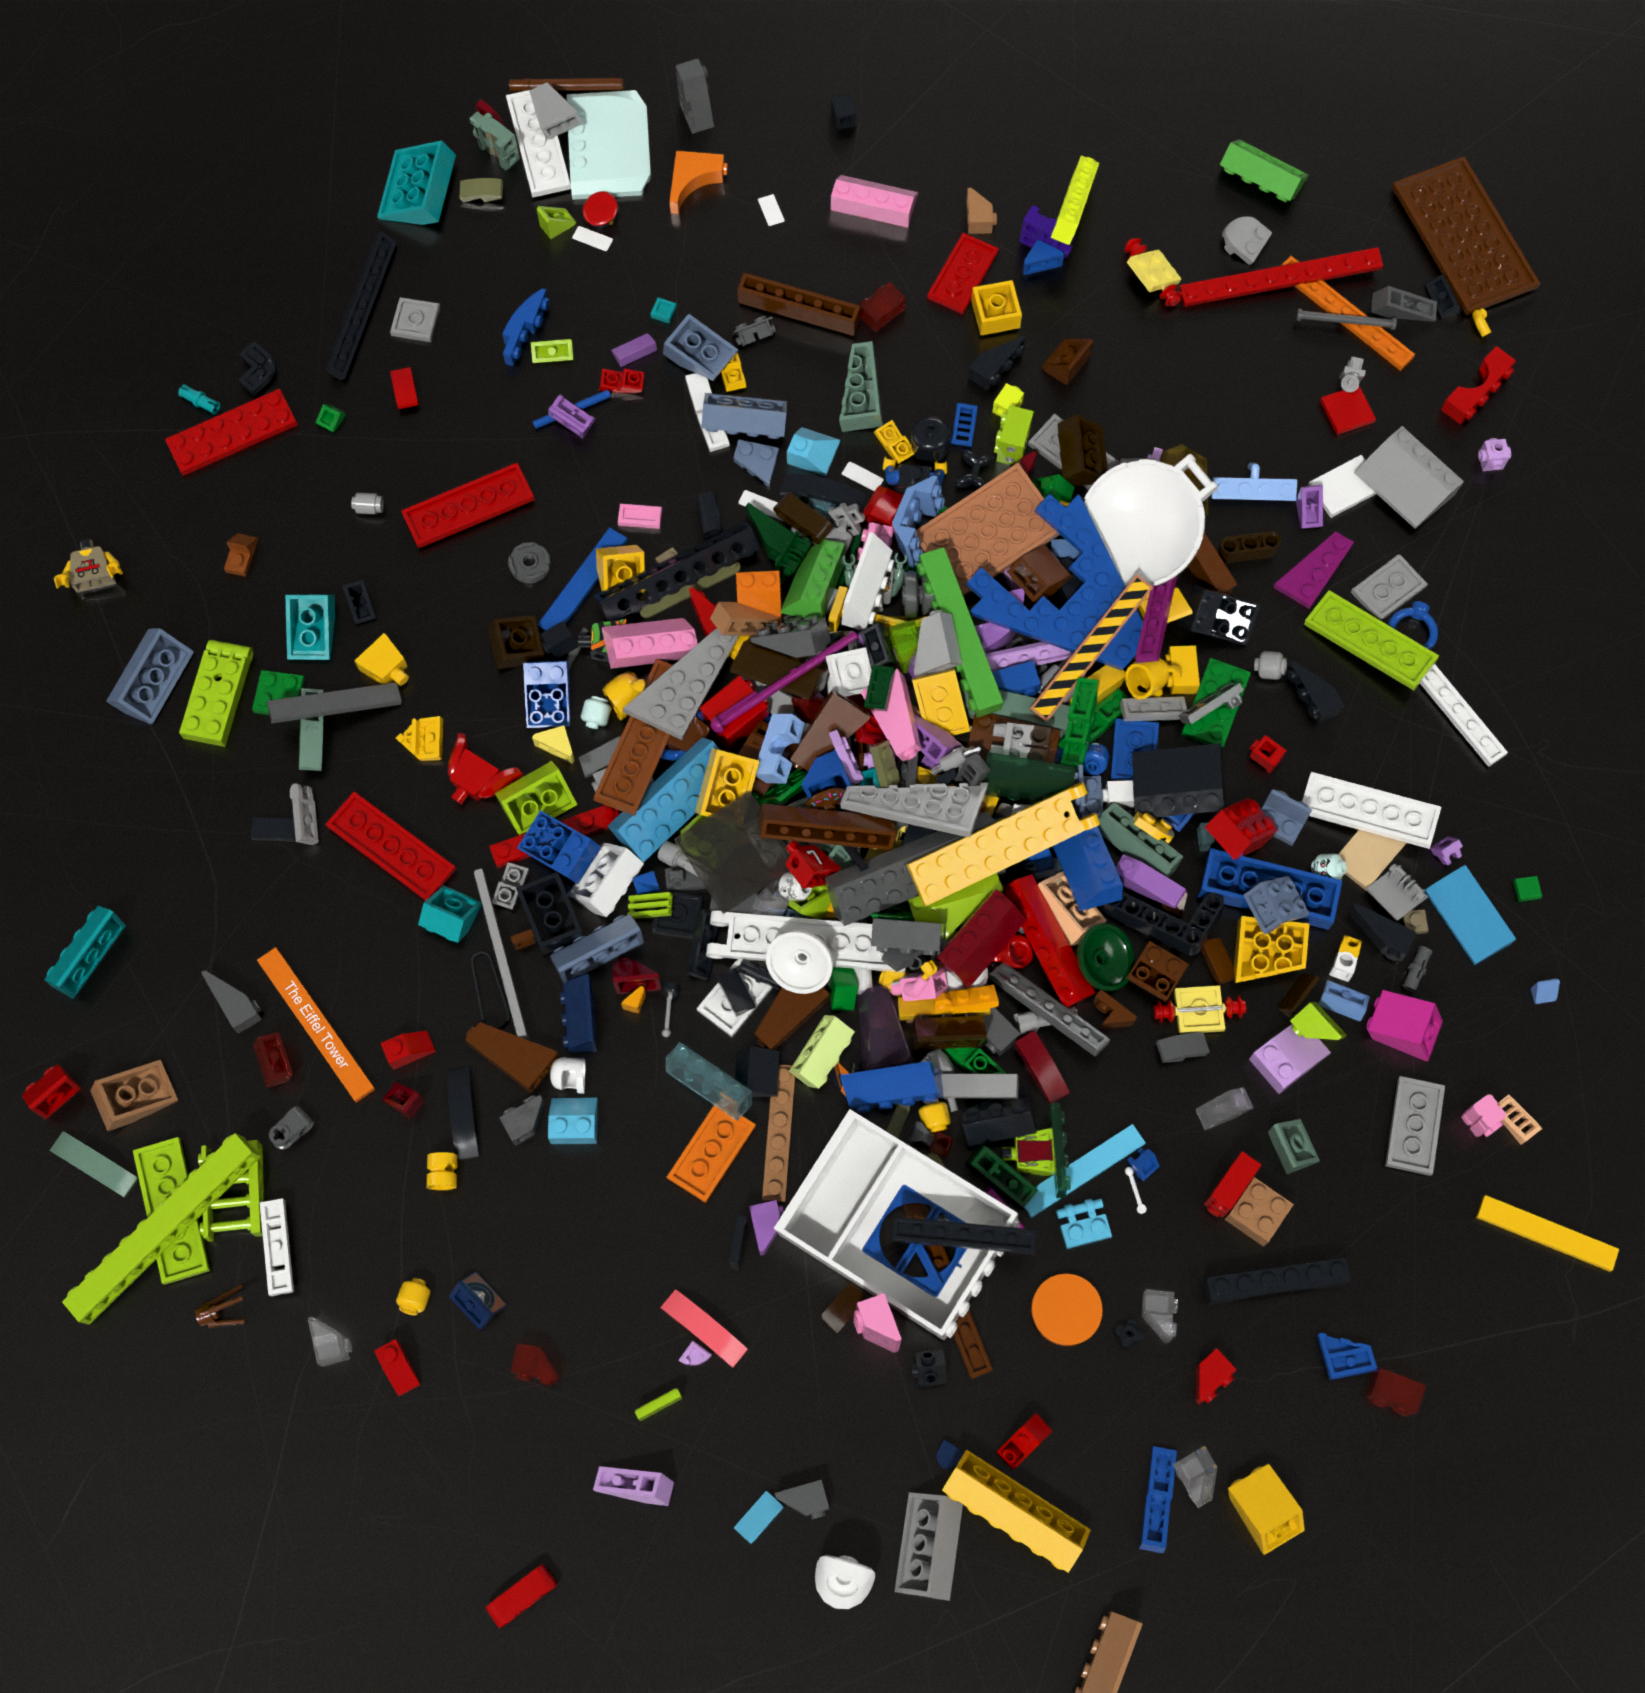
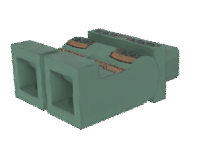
M476 112L470 117V123L474 126L473 134L478 140L479 147L482 150L486 149L491 155H496L499 158L500 166L504 170H508L520 159L515 135L493 119L491 114L486 113L483 116L481 113Z

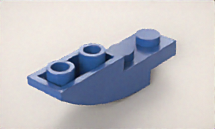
M542 288L529 297L516 310L502 333L504 344L506 345L503 352L505 364L514 366L516 359L520 358L521 346L523 342L527 341L528 333L535 334L537 327H541L542 315L544 310L547 311L550 304L546 289Z

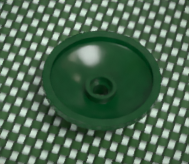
M1098 924L1090 927L1079 941L1077 950L1078 965L1082 975L1090 985L1098 990L1113 991L1120 989L1129 981L1126 978L1134 967L1135 958L1132 945L1123 931L1111 924Z

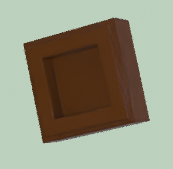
M532 929L510 936L516 950L537 942Z

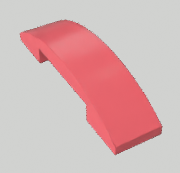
M676 1289L660 1307L732 1368L748 1350L718 1322Z

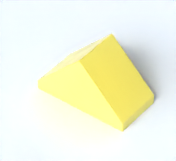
M564 725L533 735L532 739L535 746L571 764L574 763V756Z

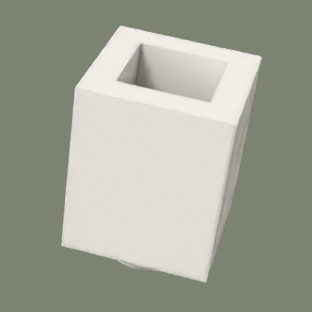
M1133 780L1107 781L1105 789H1102L1103 802H1106V809L1114 802L1123 809H1133Z

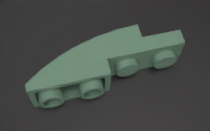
M301 688V696L323 693L321 689ZM323 716L300 719L299 770L321 771Z

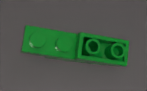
M980 1048L943 1049L949 1059L967 1074H1007Z

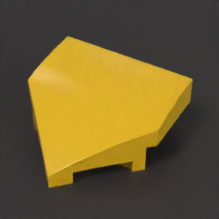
M437 716L421 718L418 721L414 718L409 728L403 734L400 733L396 739L420 761L442 760L443 718Z

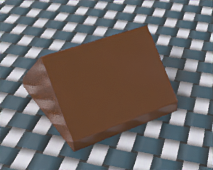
M1091 338L1064 339L1041 368L1065 385H1068L1089 359L1093 340Z

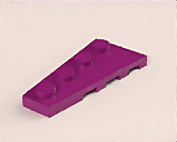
M1338 532L1333 533L1277 581L1273 588L1310 609L1354 542Z

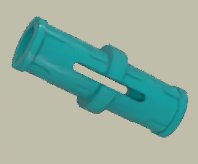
M186 384L182 385L184 389L180 387L178 395L192 402L195 407H202L214 415L219 411L220 402L207 397L204 392H198Z

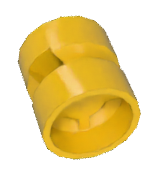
M447 1152L428 1154L427 1169L430 1170V1173L427 1174L426 1188L431 1190L456 1189L457 1174L454 1173V1170L457 1169V1154Z

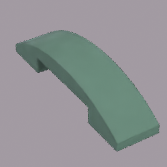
M64 1131L49 1150L126 1198L139 1179Z

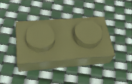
M889 740L881 741L869 747L880 787L889 788V785L900 783L899 772Z

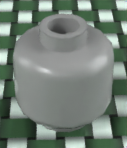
M1263 651L1259 658H1255L1254 670L1258 671L1260 678L1279 680L1282 675L1286 674L1287 658H1284L1281 652Z

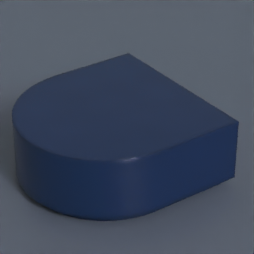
M943 1440L936 1454L937 1463L943 1469H953L957 1466L964 1451Z

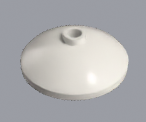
M800 930L784 932L771 942L767 950L766 964L772 978L786 990L800 994L812 993L821 989L831 977L833 971L832 955L825 943L811 933Z

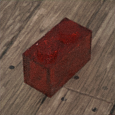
M889 282L887 285L879 287L873 296L865 298L861 302L860 318L877 332L906 309V297Z
M277 1032L257 1038L253 1047L266 1087L269 1088L289 1082L293 1072L280 1033Z
M1379 1368L1374 1371L1367 1398L1372 1399L1374 1405L1383 1408L1387 1406L1396 1409V1413L1409 1417L1410 1414L1418 1413L1426 1385Z

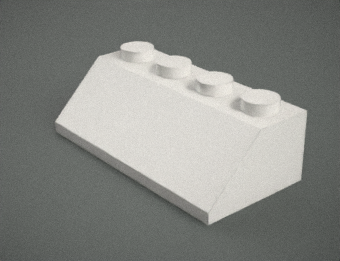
M869 532L846 595L842 616V625L862 631L867 629L869 624L873 625L876 616V612H873L875 606H880L882 599L880 591L881 589H886L889 578L886 575L887 572H892L895 560L891 559L892 550L872 532Z

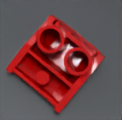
M878 486L866 508L861 513L865 515L868 523L872 522L893 527V519L904 495L889 488Z

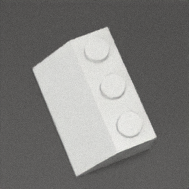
M603 842L579 884L575 883L567 896L594 914L607 917L614 910L620 897L626 893L627 887L633 880L632 878L639 874L644 863L629 849Z

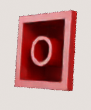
M57 1064L47 1069L39 1081L31 1083L26 1088V1092L22 1094V1097L32 1111L47 1119L82 1088L64 1068Z

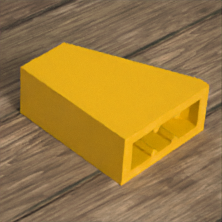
M1105 665L1087 678L1099 680L1096 706L1116 689L1120 688L1125 680L1124 670L1121 671Z

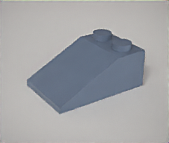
M690 314L685 317L665 341L663 354L673 362L712 381L716 379L738 352L736 347Z

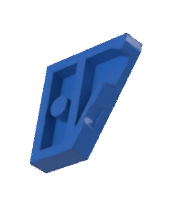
M1325 1333L1317 1335L1330 1380L1377 1370L1370 1345L1353 1343L1344 1338L1329 1337Z

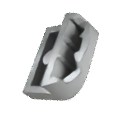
M1240 217L1230 222L1224 228L1222 233L1226 244L1224 248L1229 255L1235 253L1250 265L1255 261L1272 232L1253 217Z

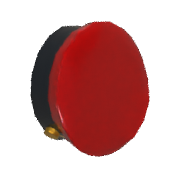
M606 191L592 194L583 206V217L595 228H606L612 225L619 216V207L616 199Z

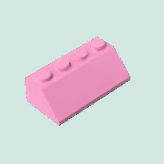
M840 175L835 181L831 194V210L908 228L918 192Z
M684 618L602 627L611 668L653 664L656 659L664 662L678 661L698 644L694 628Z
M885 1293L858 1302L853 1317L857 1333H862L864 1339L894 1353L899 1351L902 1339Z

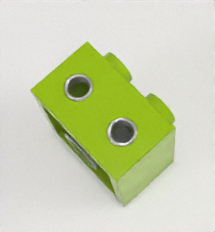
M1009 405L1007 413L1003 412L1000 423L1001 427L998 430L995 441L994 453H997L996 462L1014 465L1024 456L1034 411Z

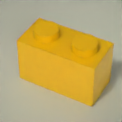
M1170 646L1168 654L1164 655V661L1168 665H1177L1182 670V677H1179L1174 672H1171L1166 686L1170 687L1171 695L1197 694L1200 683L1196 646Z

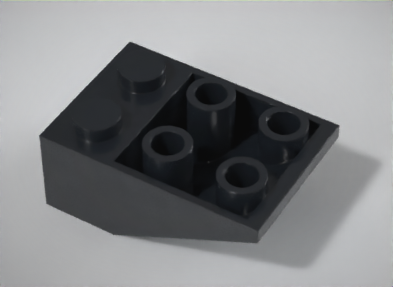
M1194 584L1188 601L1193 614L1183 617L1181 625L1194 632L1247 646L1261 605L1215 589Z

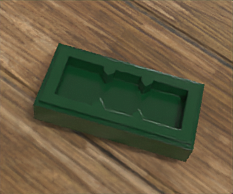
M872 666L864 703L865 709L887 712L896 670L894 667Z

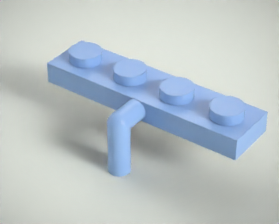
M1253 462L1248 464V469L1251 470V478L1212 477V482L1215 481L1219 486L1211 494L1212 499L1296 501L1297 479L1259 478L1260 467Z

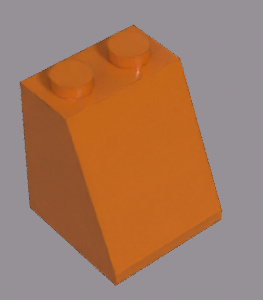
M779 571L736 573L737 603L778 616L781 619Z

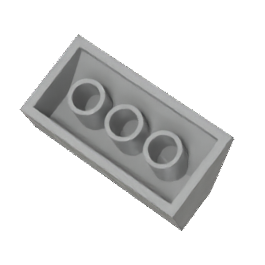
M909 1492L894 1592L950 1601L963 1508L962 1503L953 1501L947 1496Z

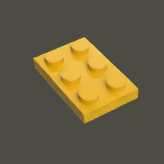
M955 668L912 678L922 719L947 731L951 736L970 731Z

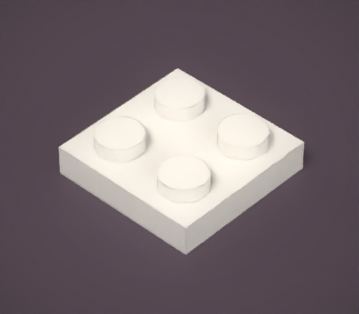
M866 647L825 656L833 689L844 697L861 694L863 690L868 688L872 670Z

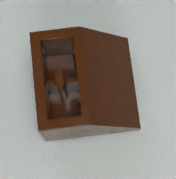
M1045 545L1022 556L1006 571L1019 587L1024 589L1026 595L1034 603H1037L1043 596L1048 600L1072 577L1069 571Z
M1149 941L1126 979L1166 1002L1189 964Z

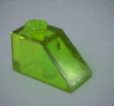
M915 620L889 627V637L903 674L908 672L917 654L920 626L917 627Z

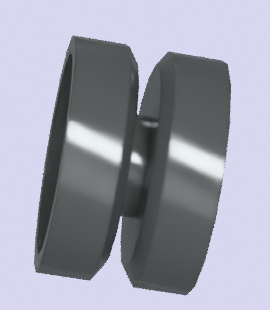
M915 571L904 572L902 604L904 605L905 618H916L918 615V605H921L923 617L930 616L929 613L933 611L931 595H927L924 589L925 579L922 575L921 584H918V575Z

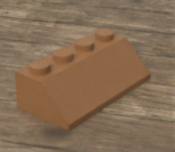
M1109 1612L1108 1616L1103 1615L1099 1625V1629L1102 1630L1099 1640L1095 1638L1090 1649V1653L1093 1654L1090 1664L1085 1663L1081 1672V1677L1084 1680L1081 1688L1077 1686L1074 1693L1118 1692L1142 1623L1114 1612Z

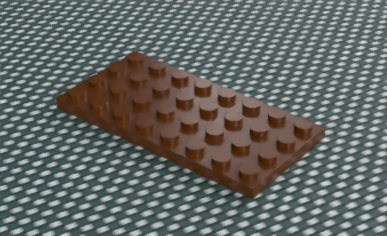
M1464 156L1393 182L1392 189L1441 273L1445 275L1466 315L1480 308H1487L1539 287V280Z

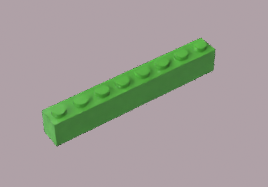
M945 548L920 554L919 563L916 566L919 575H923L925 579V592L927 595H931L933 600L931 602L932 610H942L944 613L952 614L962 659V665L954 668L956 672L961 674V687L964 692L968 693L970 698L968 699V705L971 712L975 711L978 718L1002 710L1004 702Z

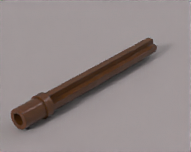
M622 78L509 79L510 92L532 90L544 83H548L555 91L623 90Z

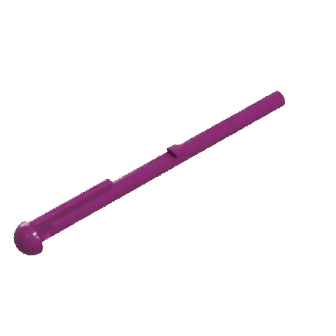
M852 631L798 668L792 669L790 674L779 679L760 693L753 692L719 716L714 717L711 721V728L717 733L724 732V726L826 660L825 656L835 654L858 639L857 634Z

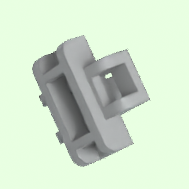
M841 503L837 508L834 506L829 508V514L826 519L833 527L838 528L840 533L848 532L855 536L860 534L861 526L859 523L864 521L865 515L859 512L857 504L847 506L846 503Z

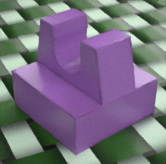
M1447 836L1430 847L1433 855L1437 856L1444 865L1451 864L1449 856L1452 854L1454 858H1460L1462 856L1460 848L1463 846L1459 839Z

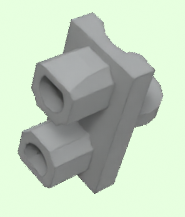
M1351 357L1347 362V366L1340 372L1339 379H1342L1341 388L1344 392L1352 393L1358 389L1359 382L1364 378L1366 370H1361L1364 359Z

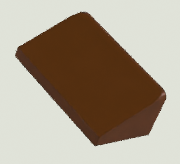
M1221 938L1207 940L1201 951L1217 986L1235 980L1234 966Z

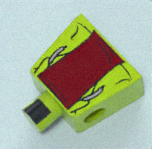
M1052 1129L1036 1131V1134L1015 1137L1014 1147H1001L1002 1160L1015 1161L1016 1172L1049 1177L1054 1175L1055 1163Z

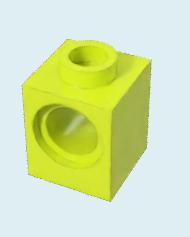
M1006 383L994 401L992 412L1002 417L1003 412L1007 413L1009 405L1020 408L1023 403L1024 392L1018 387Z

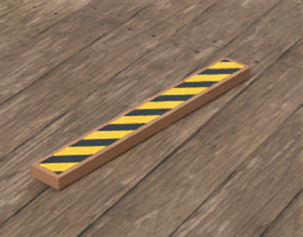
M1136 574L1029 710L1047 723L1074 689L1077 678H1082L1154 587Z

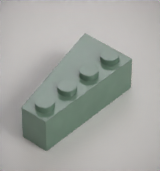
M872 341L856 343L851 346L848 375L845 382V393L839 418L842 432L883 426L876 358Z

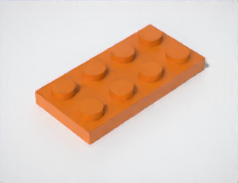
M717 1100L668 1174L667 1179L706 1203L755 1129L756 1124Z

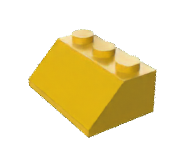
M712 748L695 812L703 816L742 825L759 761Z

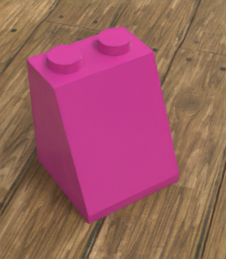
M1383 990L1381 996L1377 997L1375 1001L1374 1015L1367 1022V1030L1371 1038L1424 1061H1429L1443 1022L1436 1004Z

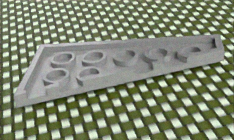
M716 628L623 708V712L682 740L740 635H722Z
M960 783V786L914 784L910 785L909 788H898L897 785H889V788L847 786L840 805L841 809L970 838L988 790V783H980V786H968V783Z

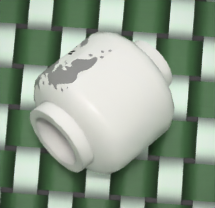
M790 871L784 873L779 881L780 894L787 900L803 901L812 891V888L803 889Z

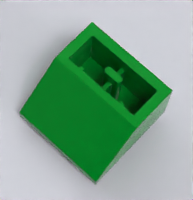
M1057 474L1031 480L1044 499L1051 494L1058 502L1061 500L1070 503L1074 486L1061 475Z

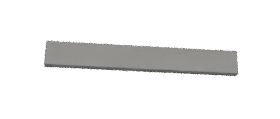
M478 869L475 870L474 875L518 1037L529 1040L486 877L483 870Z

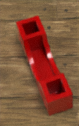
M1496 346L1485 357L1479 368V372L1483 377V384L1476 388L1458 386L1446 399L1441 410L1460 425L1465 419L1470 420L1477 412L1476 408L1478 405L1482 407L1489 399L1488 395L1491 392L1495 393L1502 385L1501 381L1503 379L1507 380L1514 372L1512 367L1516 360Z

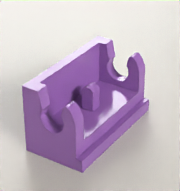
M559 395L548 409L550 417L581 438H584L596 421L593 416L588 415L567 401L562 395Z

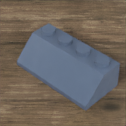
M705 393L701 428L708 432L723 430L728 434L742 432L753 437L761 434L767 435V437L772 439L784 437L787 401Z
M160 628L148 629L106 702L127 715L148 724H153L194 651Z
M630 914L627 916L621 915L615 918L612 924L596 928L589 936H580L573 941V944L557 948L550 957L563 983L628 952L643 944L644 941L641 930Z

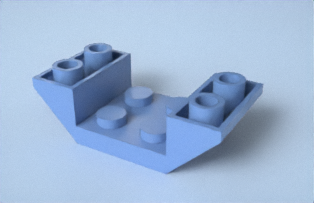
M931 476L907 488L892 522L898 546L904 557L905 554L907 555V562L911 569H915L916 564L919 562L920 554H923L920 539L915 529L916 524L920 523L922 514L937 517L939 510H942L944 507L945 498L941 492L942 486L939 484L938 476Z

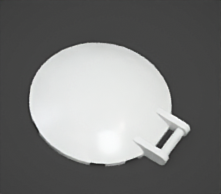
M1192 454L1186 456L1175 467L1148 459L1122 463L1104 473L1086 494L1084 504L1125 587L1136 574L1151 586L1163 584L1180 574L1195 557L1201 545L1205 529L1203 501L1213 494L1219 486L1215 481L1212 482L1195 462L1196 459ZM1189 468L1205 488L1199 491L1184 473L1186 469Z

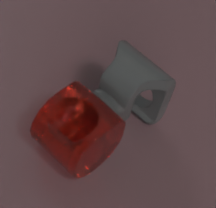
M916 1121L907 1144L912 1145L913 1142L922 1141V1144L928 1145L930 1152L947 1158L954 1140L939 1131L931 1134L923 1123Z

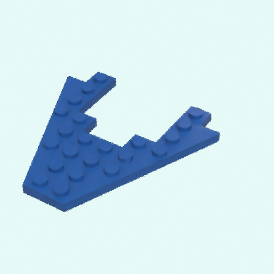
M1049 494L1034 512L1081 553L1077 560L1069 567V570L1084 584L1060 610L1043 596L1029 611L983 568H980L966 583V586L981 598L969 613L976 618L1074 653L1126 587L1081 496L1077 495L1065 508ZM1137 609L1100 654L1096 662L1122 671L1134 658L1143 625Z

